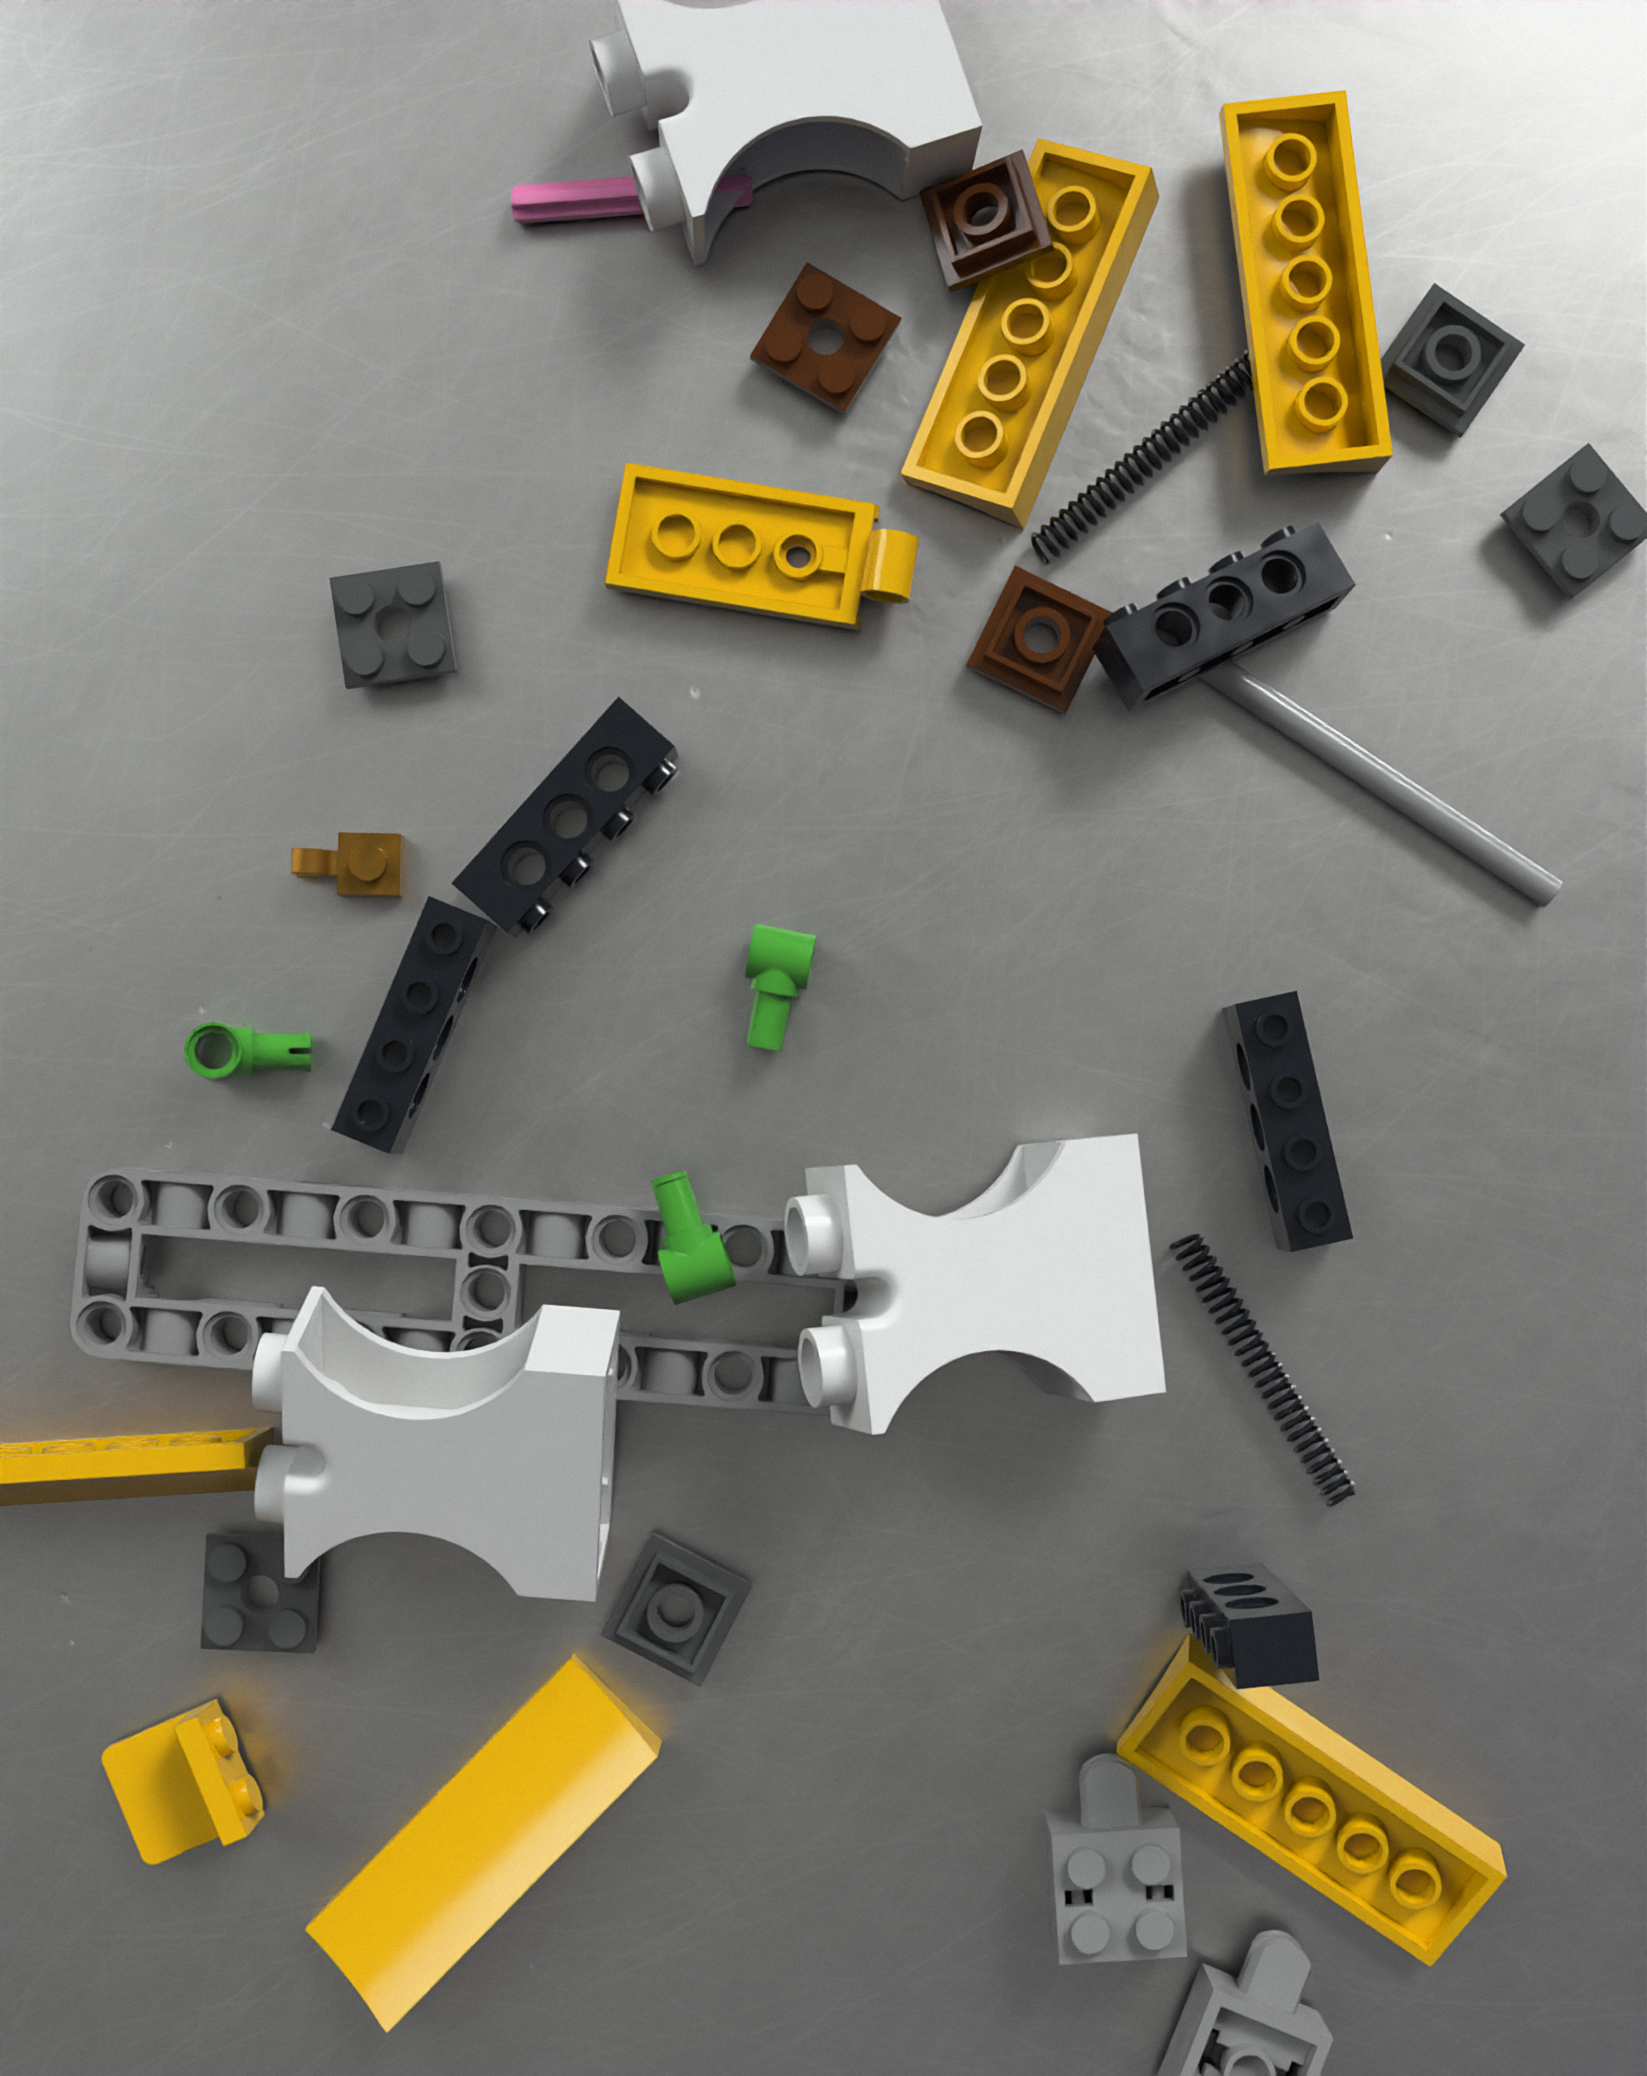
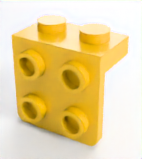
M217 1699L110 1745L102 1754L101 1759L139 1853L147 1864H159L220 1837L223 1847L247 1837L265 1815L260 1789L255 1779L248 1774L238 1751V1740L234 1727L230 1720L223 1715Z

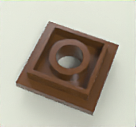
M1023 149L920 192L931 234L950 292L976 284L983 279L1027 261H1032L1055 250ZM986 207L998 208L997 215L990 223L979 227L970 225L973 216L979 210Z
M806 262L752 351L750 360L845 415L899 327L902 318ZM831 329L841 336L843 344L837 352L822 355L815 352L810 347L808 341L816 331Z
M1015 565L966 667L1066 714L1095 655L1092 647L1105 628L1103 621L1113 612ZM1035 623L1049 625L1057 634V647L1048 653L1034 652L1025 643L1024 631L1026 628Z

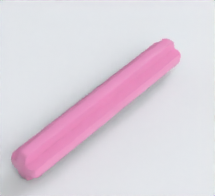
M737 168L744 172L746 170V168ZM747 175L722 177L713 192L746 191L736 200L733 207L749 206L752 204L753 199L752 178ZM633 177L516 185L512 188L511 192L512 213L515 221L520 224L644 214Z

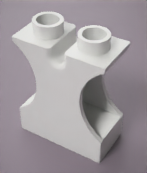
M613 0L616 31L589 40L597 78L611 116L614 117L641 109L648 131L659 129L660 147L629 156L633 181L651 232L680 224L694 266L706 263L716 232L723 220L733 209L736 200L746 192L713 193L722 177L750 176L752 178L753 191L762 184L785 174L812 169H831L849 172L874 181L903 200L919 195L924 190L972 171L983 125L939 0H752L736 6L714 9L681 6L664 0ZM737 168H746V169H745V172H744V171H742V170H740V169H737Z
M1138 1133L1017 1145L1011 1160L1002 1174L982 1195L953 1212L936 1217L918 1213L893 1201L864 1175L857 1164L805 1168L808 1195L789 1198L785 1209V1239L792 1267L799 1276L818 1274L819 1277L853 1280L858 1290L857 1301L853 1308L840 1314L824 1315L821 1322L822 1327L803 1329L799 1338L798 1363L805 1396L813 1408L830 1406L832 1424L870 1435L883 1434L886 1432L892 1417L903 1400L925 1377L955 1359L983 1351L996 1352L1014 1362L1035 1380L1046 1394L1090 1402H1102L1166 1392Z
M312 1286L289 1334L264 1333L262 1335L255 1355L252 1376V1401L255 1411L282 1414L283 1444L300 1445L299 1447L268 1444L260 1458L255 1484L254 1508L257 1521L261 1523L284 1524L285 1577L298 1578L317 1557L348 1540L375 1533L409 1532L440 1538L473 1552L496 1569L511 1585L518 1596L596 1602L611 1528L620 1310L543 1304L537 1313L521 1328L495 1343L466 1351L431 1352L401 1346L370 1332L345 1313L325 1287Z

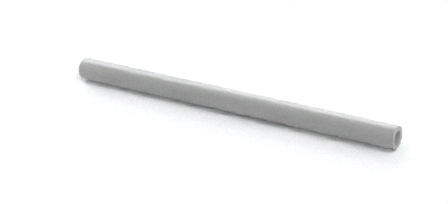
M1156 629V634L1163 643L1169 646H1179L1177 638L1170 631ZM1233 661L1200 676V678L1541 906H1547L1561 888V880Z

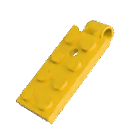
M626 462L605 585L607 589L860 631L862 615H859L862 596L884 603L904 604L909 602L919 538L898 530H873L874 522L878 523L880 507L875 503ZM794 547H803L809 552L810 561L802 568H794L787 562V553Z

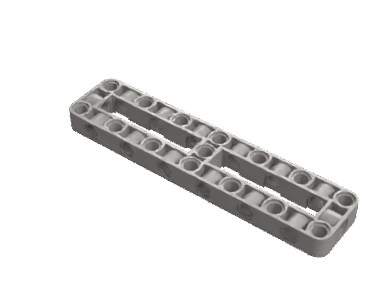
M146 1168L106 1169L90 1178L84 1186L81 1196L70 1332L76 1347L86 1355L96 1358L253 1370L257 1347L264 1333H290L300 1310L282 1308V1303L205 1298L201 1300L160 1299L159 1294L153 1293L154 1287H148L152 1239L158 1238V1235L456 1259L452 1318L449 1320L405 1318V1313L342 1309L370 1332L398 1345L431 1352L470 1350L471 1343L475 1338L484 1337L495 1343L509 1336L525 1324L522 1322L527 1265L663 1275L658 1250L664 1249L662 1238L666 1237L667 1234L659 1209ZM121 1182L127 1185L133 1194L132 1208L124 1216L117 1213L111 1204L112 1191ZM243 1192H248L254 1196L259 1206L257 1219L250 1226L243 1225L234 1214L235 1201ZM367 1201L376 1203L384 1213L385 1222L383 1228L376 1236L365 1234L357 1223L358 1211ZM490 1211L500 1212L507 1218L510 1224L509 1238L501 1246L489 1244L481 1235V1221ZM700 1212L703 1224L710 1223L713 1232L720 1231L725 1246L727 1245L728 1238L737 1231H748L758 1237L762 1253L755 1263L742 1266L730 1259L736 1281L834 1289L833 1314L844 1313L854 1307L858 1297V1290L853 1280L819 1277L818 1274L799 1276L794 1271L786 1246L785 1219ZM622 1221L632 1227L636 1235V1244L630 1254L618 1256L607 1250L603 1234L609 1223ZM481 1275H494L504 1285L505 1296L499 1307H486L478 1301L475 1295V1285ZM106 1308L114 1310L121 1319L122 1329L116 1340L106 1337L100 1329L99 1320ZM230 1317L240 1320L247 1329L248 1339L242 1350L231 1348L223 1338L224 1324ZM619 1330V1352L625 1359L626 1369L624 1375L617 1379L616 1399L831 1416L830 1406L813 1408L805 1396L799 1372L798 1349L777 1347L774 1345V1342L700 1337L698 1340H676L652 1337L649 1332ZM730 1357L744 1360L751 1369V1381L741 1389L733 1390L726 1388L720 1383L716 1371L718 1364L722 1360Z

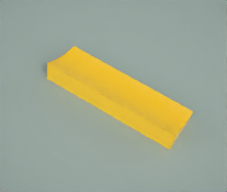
M1346 90L1224 103L1219 112V121L1264 476L1311 472L1378 473L1393 456Z
M1040 138L1036 142L1028 166L1055 250L979 281L900 473L908 484L969 505L1022 530L1025 529L1160 198L1152 167Z
M274 1427L0 1444V1506L255 1490L262 1452L268 1444L274 1445Z
M1191 1633L1186 1637L1144 1706L1117 1741L1116 1753L1429 1967L1436 1962L1507 1878L1500 1843L1269 1686L1236 1689L1222 1669L1216 1670L1212 1655H1205L1202 1642L1195 1641Z
M573 1653L308 1923L305 1931L321 1946L349 1979L385 2032L388 2033L658 1757L662 1740Z

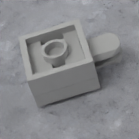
M1108 1753L1093 1756L1083 1764L1078 1776L1080 1811L1044 1813L1051 1932L1059 1965L1186 1958L1188 1953L1180 1827L1169 1806L1142 1807L1140 1779L1129 1761L1118 1755ZM1065 1891H1070L1071 1904H1066Z
M1269 1930L1260 1932L1252 1941L1238 1978L1201 1963L1157 2076H1320L1334 2038L1319 2011L1299 2003L1311 1974V1962L1297 1940L1283 1931Z

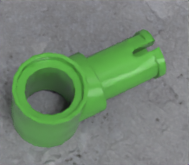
M755 923L745 978L751 979L750 989L756 990L746 1045L782 1051L792 997H799L800 988L807 989L817 934Z
M211 1022L202 1024L192 1030L186 1039L184 1054L186 1062L192 1071L201 1077L213 1080L227 1079L231 1076H254L255 1070H304L305 1072H311L312 1055L290 1054V1050L312 1049L311 1032L255 1033L254 1027H228L225 1024ZM210 1035H225L232 1043V1058L222 1068L208 1069L199 1059V1046Z
M687 1171L672 1173L651 1181L667 1234L666 1237L662 1238L664 1249L658 1250V1256L674 1304L678 1305L737 1286L720 1231L713 1232L710 1223L703 1224Z

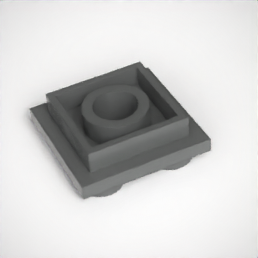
M1434 283L1381 359L1384 386L1461 438L1525 344ZM1444 344L1456 347L1464 359L1463 369L1451 371L1443 368L1436 359V347Z
M1589 443L1500 514L1570 600L1647 539L1646 511ZM1566 510H1577L1587 517L1590 524V532L1587 538H1577L1566 531L1563 524V515Z
M439 561L329 578L344 681L347 689L457 673L442 566ZM395 612L407 614L411 620V627L407 636L398 642L382 640L379 630L383 619Z
M653 1532L602 1630L601 1636L701 1687L753 1583ZM671 1595L685 1597L693 1606L694 1617L684 1626H670L660 1617L659 1603Z
M208 1533L206 1535L200 1649L313 1654L316 1651L321 1555L298 1578L285 1577L284 1536ZM253 1576H267L275 1582L279 1596L274 1606L263 1607L251 1599L248 1587Z

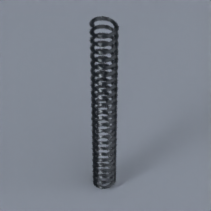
M1249 350L1243 352V358H1236L1234 360V366H1226L1225 374H1217L1215 382H1208L1206 390H1199L1197 398L1190 397L1188 399V406L1181 405L1179 407V414L1171 413L1169 421H1162L1160 429H1153L1151 437H1144L1142 439V445H1134L1133 453H1125L1123 461H1116L1114 463V469H1106L1105 477H1097L1096 485L1087 486V493H1079L1077 501H1069L1068 509H1060L1059 517L1050 518V525H1041L1040 533L1031 534L1033 548L1045 564H1049L1050 560L1041 550L1036 538L1043 541L1055 557H1060L1061 555L1060 550L1048 538L1045 530L1051 532L1064 549H1070L1069 542L1057 530L1054 522L1060 524L1073 541L1079 542V535L1066 522L1064 514L1072 518L1082 533L1088 534L1087 525L1076 515L1073 506L1081 510L1091 525L1097 526V518L1084 505L1082 498L1090 502L1100 517H1107L1106 510L1093 497L1091 490L1099 494L1109 509L1116 510V503L1103 490L1101 482L1108 485L1112 494L1120 502H1125L1124 493L1112 482L1110 474L1117 477L1121 486L1129 494H1134V486L1120 472L1119 466L1126 469L1131 479L1138 486L1144 485L1141 475L1129 464V458L1135 461L1140 471L1146 477L1153 478V471L1139 457L1138 450L1145 454L1147 460L1155 469L1162 470L1161 461L1148 449L1147 442L1154 446L1164 461L1171 462V454L1157 441L1156 434L1162 436L1168 448L1175 454H1180L1181 448L1174 438L1166 433V426L1171 428L1173 434L1183 446H1190L1188 436L1175 424V418L1181 421L1182 426L1192 438H1199L1198 429L1184 416V410L1190 413L1193 421L1201 430L1208 431L1209 425L1205 418L1193 408L1194 402L1199 405L1201 411L1210 422L1217 423V414L1203 401V394L1208 397L1210 403L1219 414H1227L1225 404L1218 396L1212 393L1211 387L1217 388L1221 398L1231 407L1236 406V400L1232 393L1221 384V379L1226 380L1230 390L1239 399H1245V391L1242 386L1248 391H1254L1251 379V366L1248 360ZM1239 363L1244 364L1251 378L1239 368ZM1230 371L1235 372L1237 379L1242 384V386L1234 378L1230 376Z
M1194 1234L1172 1243L1169 1246V1250H1175L1195 1241L1176 1256L1175 1260L1177 1261L1202 1251L1197 1257L1184 1265L1182 1271L1186 1272L1198 1265L1209 1262L1198 1272L1190 1276L1189 1282H1194L1216 1272L1212 1277L1196 1287L1195 1292L1200 1293L1207 1288L1222 1283L1217 1289L1202 1298L1201 1303L1206 1304L1217 1297L1228 1294L1222 1301L1209 1309V1314H1214L1227 1306L1236 1304L1224 1315L1217 1318L1214 1324L1220 1325L1233 1317L1242 1315L1233 1324L1223 1329L1221 1335L1226 1336L1236 1329L1249 1325L1242 1333L1229 1340L1228 1345L1233 1346L1246 1338L1257 1335L1244 1347L1235 1351L1234 1356L1239 1357L1252 1349L1263 1346L1253 1356L1241 1362V1367L1245 1368L1260 1359L1269 1357L1262 1365L1250 1371L1247 1377L1253 1378L1263 1371L1276 1367L1267 1377L1256 1382L1254 1388L1259 1389L1271 1381L1283 1378L1273 1388L1261 1394L1260 1399L1265 1400L1279 1391L1289 1389L1282 1397L1268 1404L1267 1409L1273 1410L1287 1401L1296 1399L1287 1409L1274 1415L1273 1420L1279 1421L1293 1412L1303 1410L1296 1418L1283 1424L1280 1427V1431H1288L1298 1423L1310 1420L1302 1429L1287 1437V1442H1294L1304 1434L1316 1431L1311 1438L1295 1446L1293 1452L1300 1453L1312 1444L1323 1442L1316 1450L1301 1457L1299 1463L1306 1464L1318 1455L1330 1452L1322 1461L1315 1463L1307 1469L1306 1474L1312 1475L1326 1465L1336 1463L1330 1471L1316 1477L1313 1480V1484L1320 1485L1332 1476L1343 1474L1336 1482L1322 1488L1319 1495L1326 1496L1340 1486L1349 1484L1344 1492L1328 1499L1326 1506L1332 1507L1346 1497L1355 1495L1353 1490L1355 1481L1347 1479L1348 1470L1340 1468L1342 1460L1333 1458L1335 1449L1327 1447L1329 1440L1327 1437L1320 1436L1322 1428L1313 1426L1316 1417L1307 1415L1309 1406L1300 1404L1302 1395L1293 1394L1296 1385L1287 1383L1289 1374L1281 1372L1283 1364L1274 1362L1275 1352L1267 1351L1270 1342L1261 1340L1263 1331L1254 1330L1256 1321L1247 1319L1250 1310L1240 1309L1243 1299L1234 1298L1237 1289L1228 1287L1230 1278L1220 1277L1224 1268L1214 1266L1217 1257L1208 1255L1211 1246L1201 1245L1204 1235Z

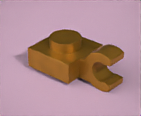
M338 832V851L292 848L291 873L297 874L299 878H337V894L342 897L402 898L404 836L397 833Z

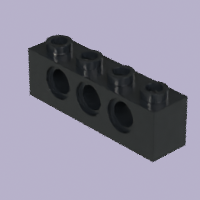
M1319 522L1298 532L1295 531L1293 526L1282 528L1261 543V550L1245 558L1241 551L1234 552L1216 562L1208 570L1210 575L1194 583L1190 581L1189 577L1181 578L1162 589L1156 595L1157 601L1141 609L1138 608L1136 603H1131L1109 615L1103 621L1105 628L1092 649L1128 712L1335 609L1356 584ZM1262 578L1274 580L1281 587L1283 594L1270 591L1264 585ZM1209 603L1223 606L1229 612L1231 620L1217 617L1211 611ZM1156 629L1170 631L1177 638L1179 646H1169L1163 643L1157 636Z
M618 696L451 884L512 937L516 938L522 930L529 935L532 934L553 911L554 907L548 901L564 883L570 889L573 888L593 867L595 860L589 855L605 838L614 842L632 824L636 814L631 808L647 791L652 796L657 795L673 778L678 770L672 764L678 757L675 746ZM610 762H619L629 769V777L626 784L619 790L611 792L598 788L596 776L600 768ZM568 808H579L587 814V824L584 831L573 838H563L557 835L555 823L559 814ZM531 853L543 856L545 872L542 878L534 884H519L514 875L517 861L522 856Z
M428 896L331 1128L332 1131L388 1154H403L497 928L496 925L482 917Z
M1297 991L1222 1008L1277 1249L1295 1252L1353 1239Z
M1262 1563L1188 1570L1189 1589L1180 1590V1606L1185 1628H1192L1194 1640L1202 1642L1205 1655H1212L1216 1670L1222 1669L1236 1689L1320 1681L1312 1611Z

